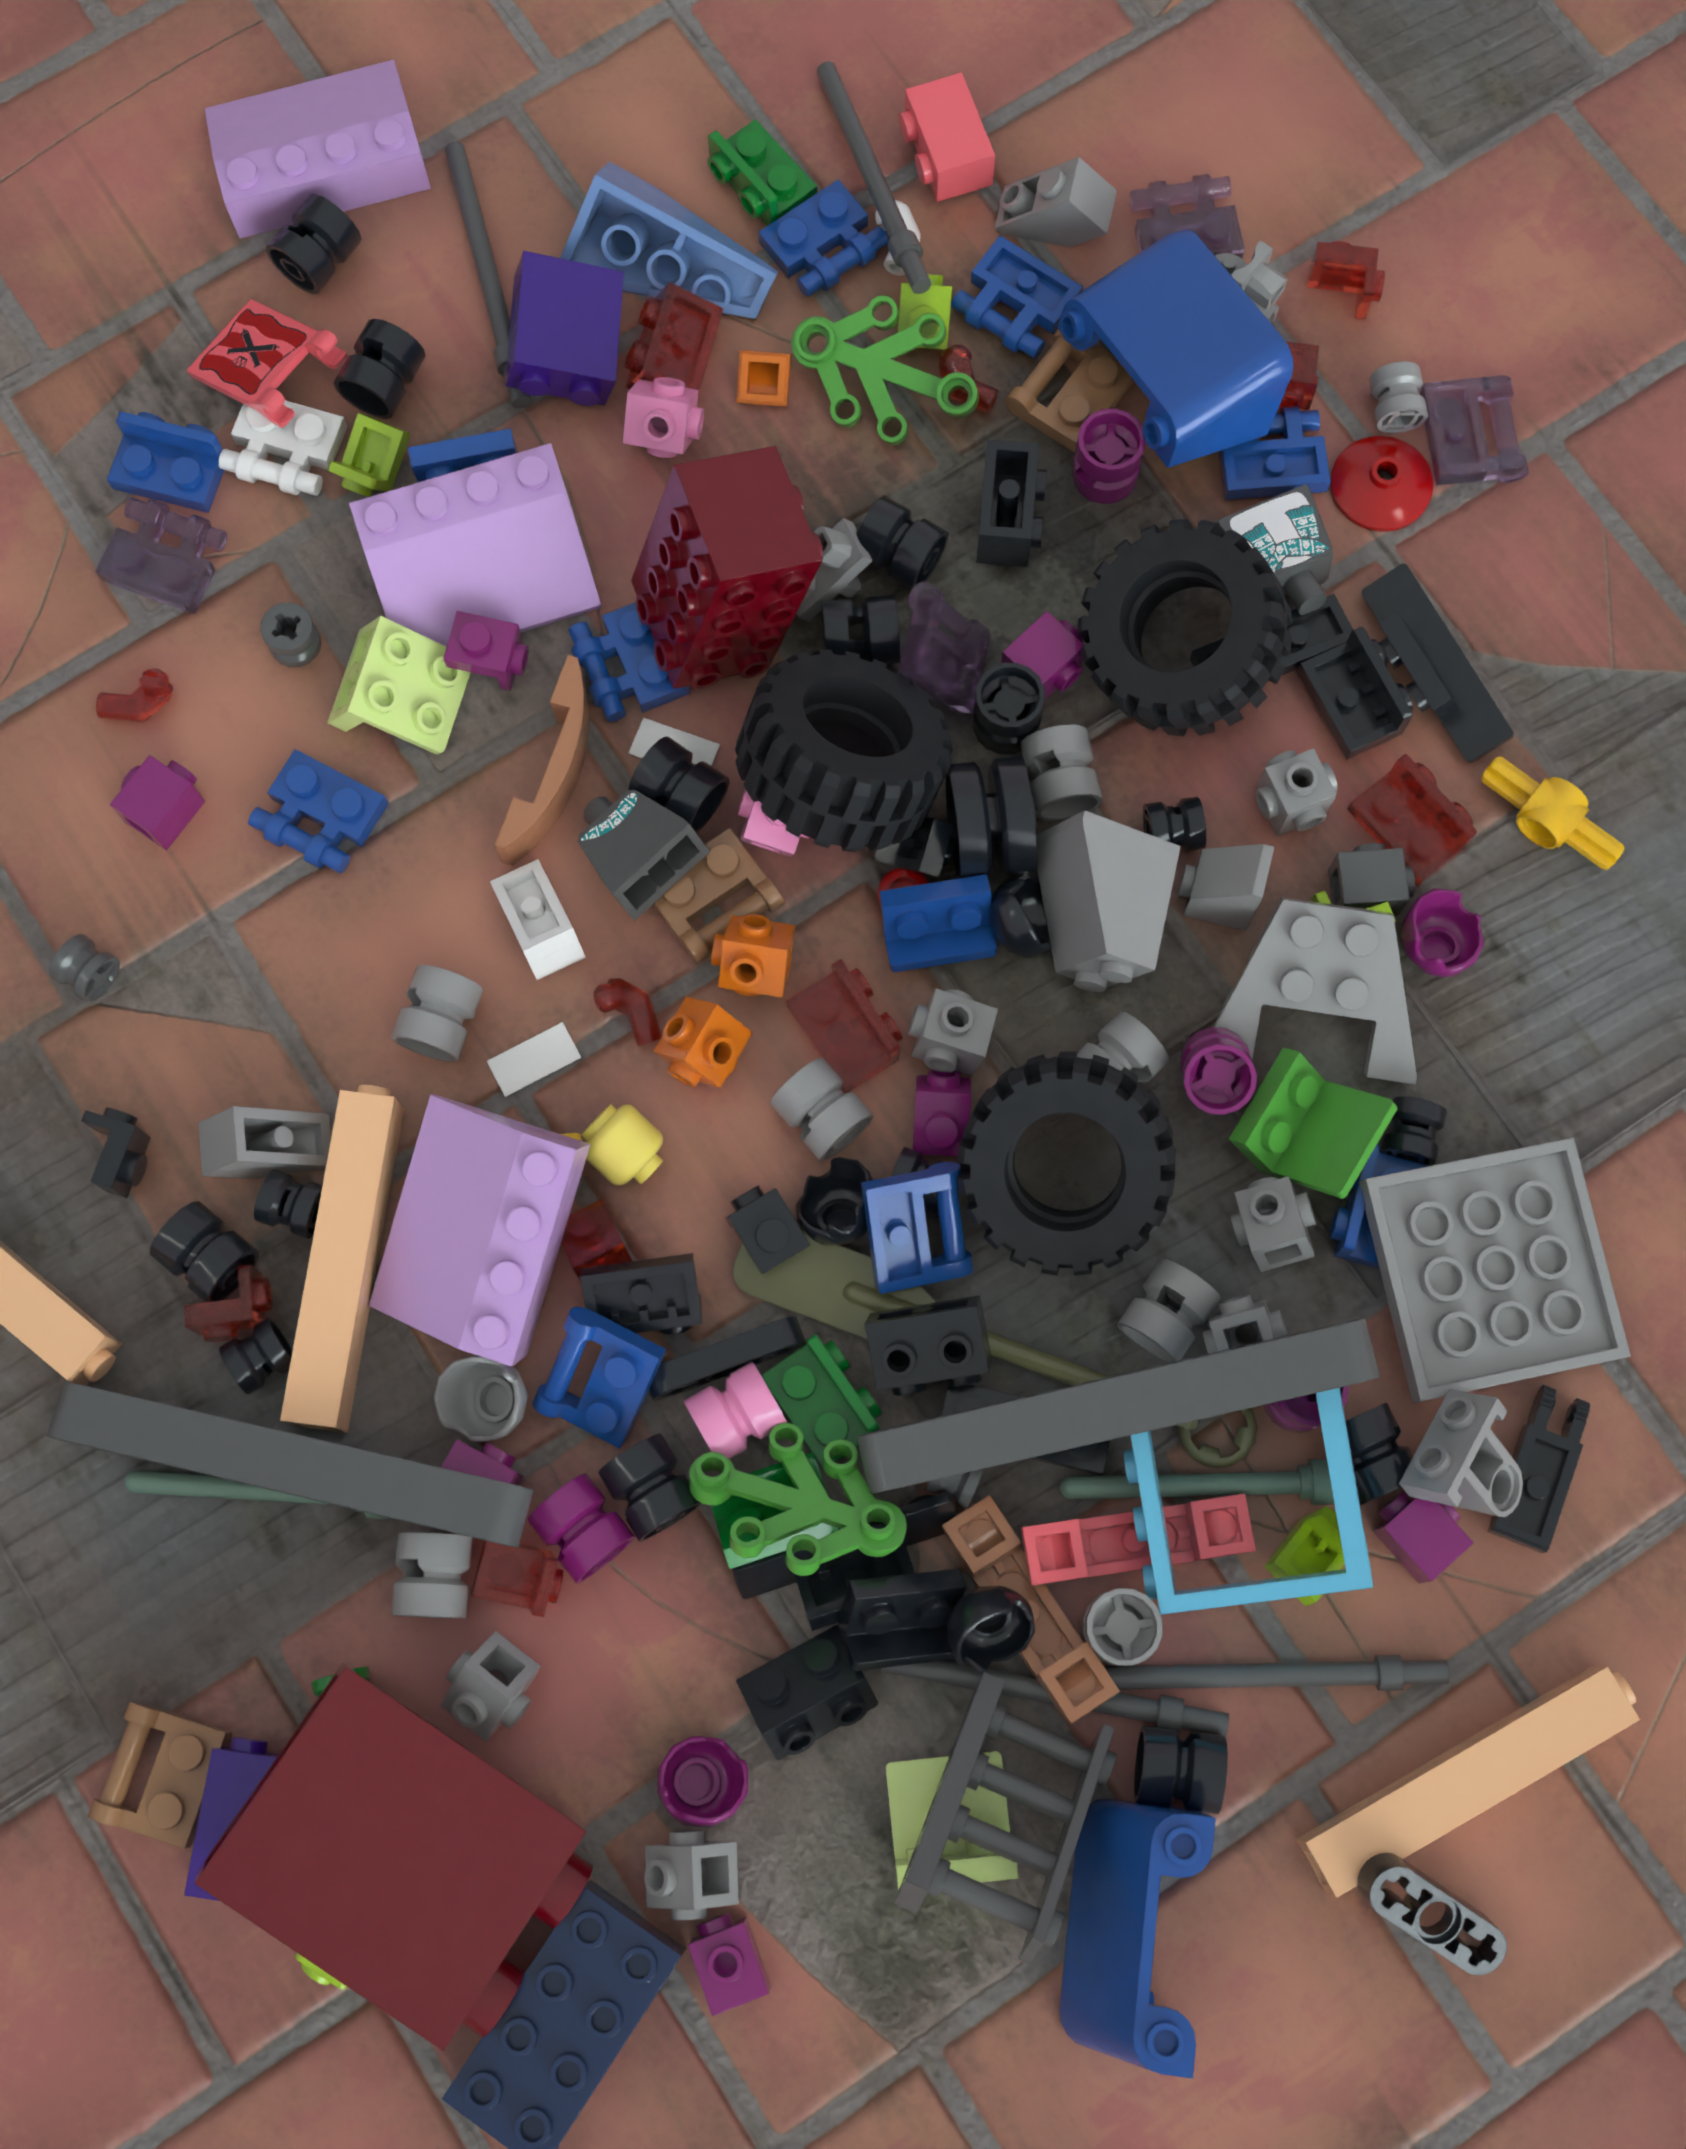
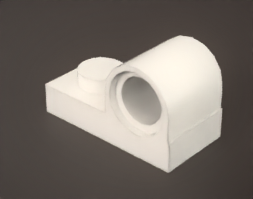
M539 859L490 881L536 980L586 958L575 931Z

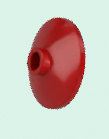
M1389 436L1366 437L1350 444L1338 456L1330 476L1332 498L1340 512L1354 524L1372 531L1389 532L1409 526L1424 513L1433 493L1432 472L1423 455L1407 442ZM1377 471L1387 472L1393 476V479L1385 480L1378 475Z

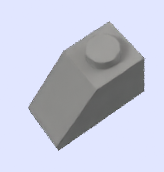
M1258 844L1202 849L1196 866L1186 864L1178 892V896L1187 898L1183 915L1246 931L1263 898L1274 846Z
M232 1106L198 1123L202 1176L254 1179L267 1177L274 1169L287 1174L326 1169L331 1142L330 1118L327 1113Z

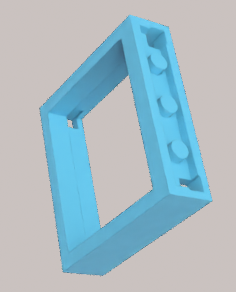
M1340 1388L1316 1393L1345 1563V1569L1176 1591L1151 1432L1147 1431L1131 1435L1133 1448L1124 1450L1125 1469L1129 1484L1139 1483L1142 1506L1133 1508L1134 1524L1138 1542L1148 1541L1152 1564L1143 1565L1144 1586L1146 1595L1151 1600H1158L1160 1615L1373 1588V1578Z

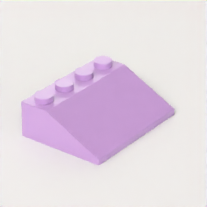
M395 60L204 108L213 161L223 200L240 239L279 229L286 225H294L292 221L293 214L311 194L325 197L344 212L431 189Z
M551 443L349 503L386 618L446 647L456 611L516 623L519 625L521 633L602 608Z
M430 1094L369 1306L459 1350L511 1367L528 1355L590 1144L439 1095Z

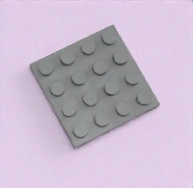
M1574 1138L1367 1178L1358 1182L1360 1183L1365 1201V1211L1412 1403L1445 1397L1449 1389L1468 1392L1631 1357Z

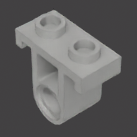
M1449 1389L1399 1482L1410 1497L1498 1517H1506L1513 1513L1522 1495L1523 1479L1518 1464L1490 1429L1495 1419L1503 1421L1507 1413L1506 1408L1499 1399Z

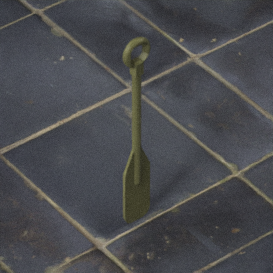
M804 1232L803 1234L810 1246L764 1274H760L743 1244H741L734 1263L733 1275L735 1282L748 1295L867 1339L864 1324L870 1313L936 1302L921 1286L880 1294L875 1287L871 1257L839 1245H821L813 1241ZM987 1330L991 1356L1068 1385L1110 1377ZM1252 1409L1239 1410L1244 1417L1246 1427L1237 1428V1434L1233 1443L1239 1449L1231 1455L1220 1457L1219 1448L1210 1447L1205 1443L1197 1449L1191 1440L1189 1429H1196L1198 1420L1177 1425L1182 1446L1191 1458L1204 1466L1223 1468L1235 1465L1248 1455L1255 1443L1257 1424Z

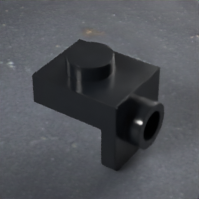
M925 818L921 827L913 831L909 838L895 845L891 843L889 847L873 851L872 858L875 861L898 868L939 877L941 868L947 867L953 855L955 840L951 837L954 824L935 818Z
M107 1107L103 1115L85 1110L81 1121L96 1132L108 1135L90 1182L108 1193L128 1198L132 1186H137L145 1174L147 1167L145 1152L151 1137L135 1126L138 1119L130 1114Z
M757 1185L730 1202L735 1212L725 1217L730 1227H733L760 1274L766 1273L810 1246L776 1188L764 1194L760 1186Z

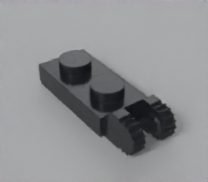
M1545 1385L1540 1387L1535 1396L1528 1416V1422L1522 1427L1512 1457L1522 1472L1523 1488L1519 1504L1513 1513L1506 1517L1492 1516L1487 1531L1539 1553H1547L1583 1448L1580 1440L1590 1411L1589 1402L1576 1398L1566 1412L1561 1436L1545 1430L1550 1414L1555 1406V1396L1557 1393L1556 1389Z

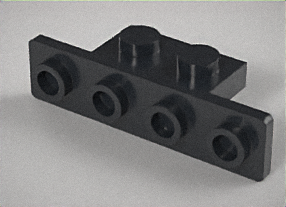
M1400 564L1362 590V596L1387 636L1379 642L1384 649L1386 657L1394 669L1402 664L1405 665L1414 681L1406 685L1413 700L1422 713L1430 707L1433 709L1466 761L1473 763L1512 739L1514 732L1407 564Z
M948 1492L936 1496L924 1495L915 1498L908 1505L899 1507L907 1523L906 1536L903 1543L886 1556L871 1557L856 1549L820 1564L818 1570L811 1575L799 1576L788 1569L785 1561L786 1551L732 1568L740 1594L743 1599H748L797 1583L811 1630L814 1631L836 1624L840 1617L850 1580L915 1573L907 1546L945 1534L942 1525L956 1517L951 1495ZM882 1522L868 1523L876 1529H882L887 1526ZM799 1550L794 1553V1556L800 1560H808L813 1557V1554L807 1550Z

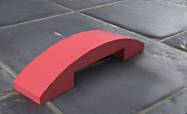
M1245 1493L1163 1507L1172 1565L1256 1551ZM1133 1512L1021 1527L1030 1586L1143 1570V1565L1152 1564L1148 1541L1138 1542Z

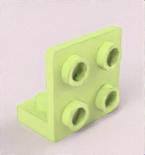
M379 616L359 630L327 724L347 732L365 722L429 752L440 754L445 751L471 672L446 667L444 662L446 646L383 616Z
M998 1751L980 1752L989 1756L988 1763L1003 1769L1002 1755ZM949 1756L893 1761L886 1764L898 1891ZM978 1786L976 1791L966 1787L961 1805L970 1808L969 1815L1010 1833L1007 1798L981 1786ZM959 1838L957 1843L947 1839L941 1858L951 1862L949 1869L981 1883L1019 1879L1017 1863Z

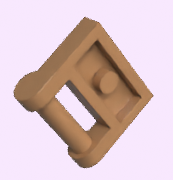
M1058 329L1053 336L1054 344L1022 386H1015L1004 401L1007 408L1014 415L1076 453L1077 439L1082 423L1089 415L1101 409L1115 408L1134 383V380L1113 354L1098 345L1084 351L1076 350L1063 338ZM1070 356L1079 361L1080 365L1049 406L1045 407L1040 404L1037 398L1067 358Z
M731 828L706 843L705 846L710 852L653 904L696 964L710 955L708 949L713 947L716 933L725 934L731 915H760L766 910L773 913L785 905L784 899L776 886L765 876ZM746 885H749L754 891L752 895L698 931H695L690 926L691 922Z
M129 1701L123 1718L128 1721L102 1795L100 1799H93L87 1817L94 1821L120 1827L184 1849L190 1848L197 1830L212 1748L227 1747L232 1732L147 1704ZM151 1728L165 1732L139 1807L135 1810L123 1806L149 1731Z

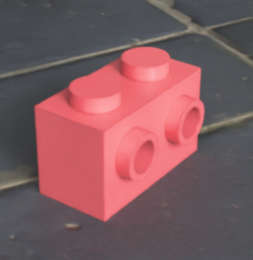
M962 72L905 89V111L899 113L900 129L907 144L914 143L917 151L915 164L919 179L923 185L930 184L936 202L992 186L995 153Z

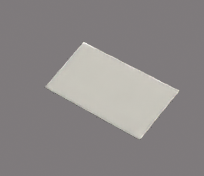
M643 717L628 754L643 758L659 739L667 736L693 753L692 763L696 764L704 761L712 766L720 744Z
M561 1022L489 1059L487 1063L504 1096L507 1097L580 1059L581 1056L565 1025Z

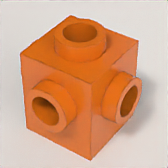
M758 914L731 915L725 934L716 933L713 943L711 965L720 967L718 988L731 989L744 996L763 994L783 997L790 974L795 925L770 921L767 917Z
M686 996L676 1014L666 1023L662 1033L663 1036L653 1052L670 1064L667 1073L679 1082L695 1088L698 1082L721 1088L725 1079L734 1071L738 1057L753 1032L718 1004Z

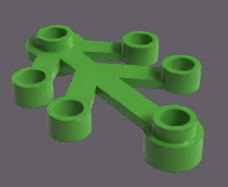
M885 295L877 296L870 301L868 307L835 323L820 316L810 317L802 321L792 335L791 345L793 354L803 366L818 371L831 401V417L841 427L850 428L855 426L862 417V407L853 395L848 394L837 363L857 370L878 419V435L888 445L895 446L903 443L908 437L909 425L903 415L896 411L883 380L938 400L943 412L953 418H963L970 415L978 405L979 392L977 386L967 374L955 372L948 374L942 379L893 360L920 346L936 348L944 342L947 334L946 326L941 317L934 313L923 314L917 319L915 325L864 349L846 343V341L872 327L882 331L892 329L897 324L900 315L899 309L892 298ZM881 305L892 307V315L886 321H878L874 317L875 310ZM930 322L938 324L940 329L935 338L926 339L922 337L921 331L925 324ZM816 336H823L827 341L824 350L819 353L811 352L809 349L810 341ZM963 389L968 392V399L965 404L954 406L950 403V395L954 390ZM845 402L853 403L855 406L854 414L848 419L839 418L837 414L839 406ZM891 420H898L902 424L901 432L895 437H888L884 434V427Z
M791 1423L778 1424L771 1430L769 1434V1453L775 1460L782 1463L795 1488L735 1470L733 1463L727 1457L717 1452H708L701 1455L690 1467V1492L697 1501L703 1504H722L732 1495L785 1511L763 1521L754 1517H742L732 1524L730 1529V1547L740 1557H756L763 1551L765 1546L821 1523L841 1528L819 1540L808 1534L796 1535L789 1540L786 1547V1565L792 1573L799 1576L811 1575L818 1570L820 1564L856 1549L871 1557L886 1556L896 1550L903 1543L906 1536L907 1523L904 1514L893 1503L877 1500L873 1494H870L869 1488L857 1468L858 1451L847 1440H834L825 1447L823 1469L829 1477L838 1479L851 1506L829 1498L803 1452L804 1436L801 1429ZM790 1439L795 1444L791 1447H782L777 1441ZM841 1455L847 1457L850 1461L845 1464H837L831 1458ZM712 1470L721 1472V1474L716 1477H710L705 1475L704 1472ZM882 1522L887 1526L882 1529H876L868 1523ZM748 1532L755 1534L758 1538L753 1542H743L738 1536ZM799 1550H807L813 1554V1557L808 1560H800L794 1556V1553Z

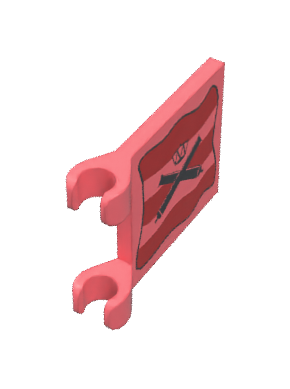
M250 299L186 371L192 378L258 411L274 425L283 428L296 414L292 409L283 404L285 398L281 392L276 390L308 353H311L331 369H336L347 357V354L336 346L338 340L334 333L326 329L317 331Z

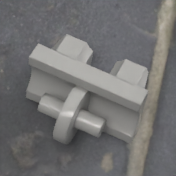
M1260 241L1255 246L1251 263L1248 265L1241 257L1231 253L1215 255L1270 323H1272L1279 310V306L1275 302L1284 291L1288 278L1269 266L1273 248Z
M845 518L832 529L820 525L814 531L819 536L822 544L823 561L797 611L800 619L810 622L822 610V601L832 600L839 593L851 598L861 589V583L857 575L873 560L858 540L857 529L854 523Z

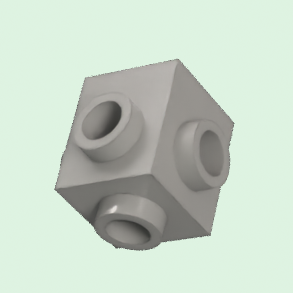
M1314 748L1298 755L1294 750H1290L1273 757L1266 763V768L1255 789V797L1262 815L1267 820L1269 819L1276 835L1280 836L1295 829L1297 831H1305L1322 823L1327 818V813L1337 796L1338 785L1332 768L1328 763L1320 762Z
M936 988L925 1006L917 1004L912 1014L907 1032L908 1035L916 1037L911 1057L924 1060L926 1066L936 1071H957L973 1076L986 1057L998 1008L976 1002L972 996L963 991L954 989L943 991Z
M1289 1176L1281 1179L1275 1177L1258 1179L1252 1182L1247 1189L1234 1192L1240 1211L1231 1214L1240 1247L1249 1244L1251 1253L1261 1272L1315 1257L1307 1227L1317 1224L1307 1192L1297 1195Z
M1251 1294L1237 1296L1218 1303L1220 1312L1211 1315L1209 1320L1211 1329L1203 1331L1208 1354L1288 1335L1280 1310L1269 1312L1266 1299L1253 1302ZM1250 1324L1256 1328L1258 1337L1252 1343H1243L1237 1338L1236 1329L1240 1325Z
M495 1631L474 1654L469 1650L465 1651L450 1669L446 1679L452 1683V1686L440 1706L452 1714L461 1725L471 1729L484 1741H487L502 1723L511 1729L527 1710L532 1700L525 1693L541 1666Z
M683 1830L669 1832V1843L645 1846L646 1869L644 1880L647 1908L671 1909V1920H696L707 1918V1908L739 1904L737 1842L705 1841L704 1830Z

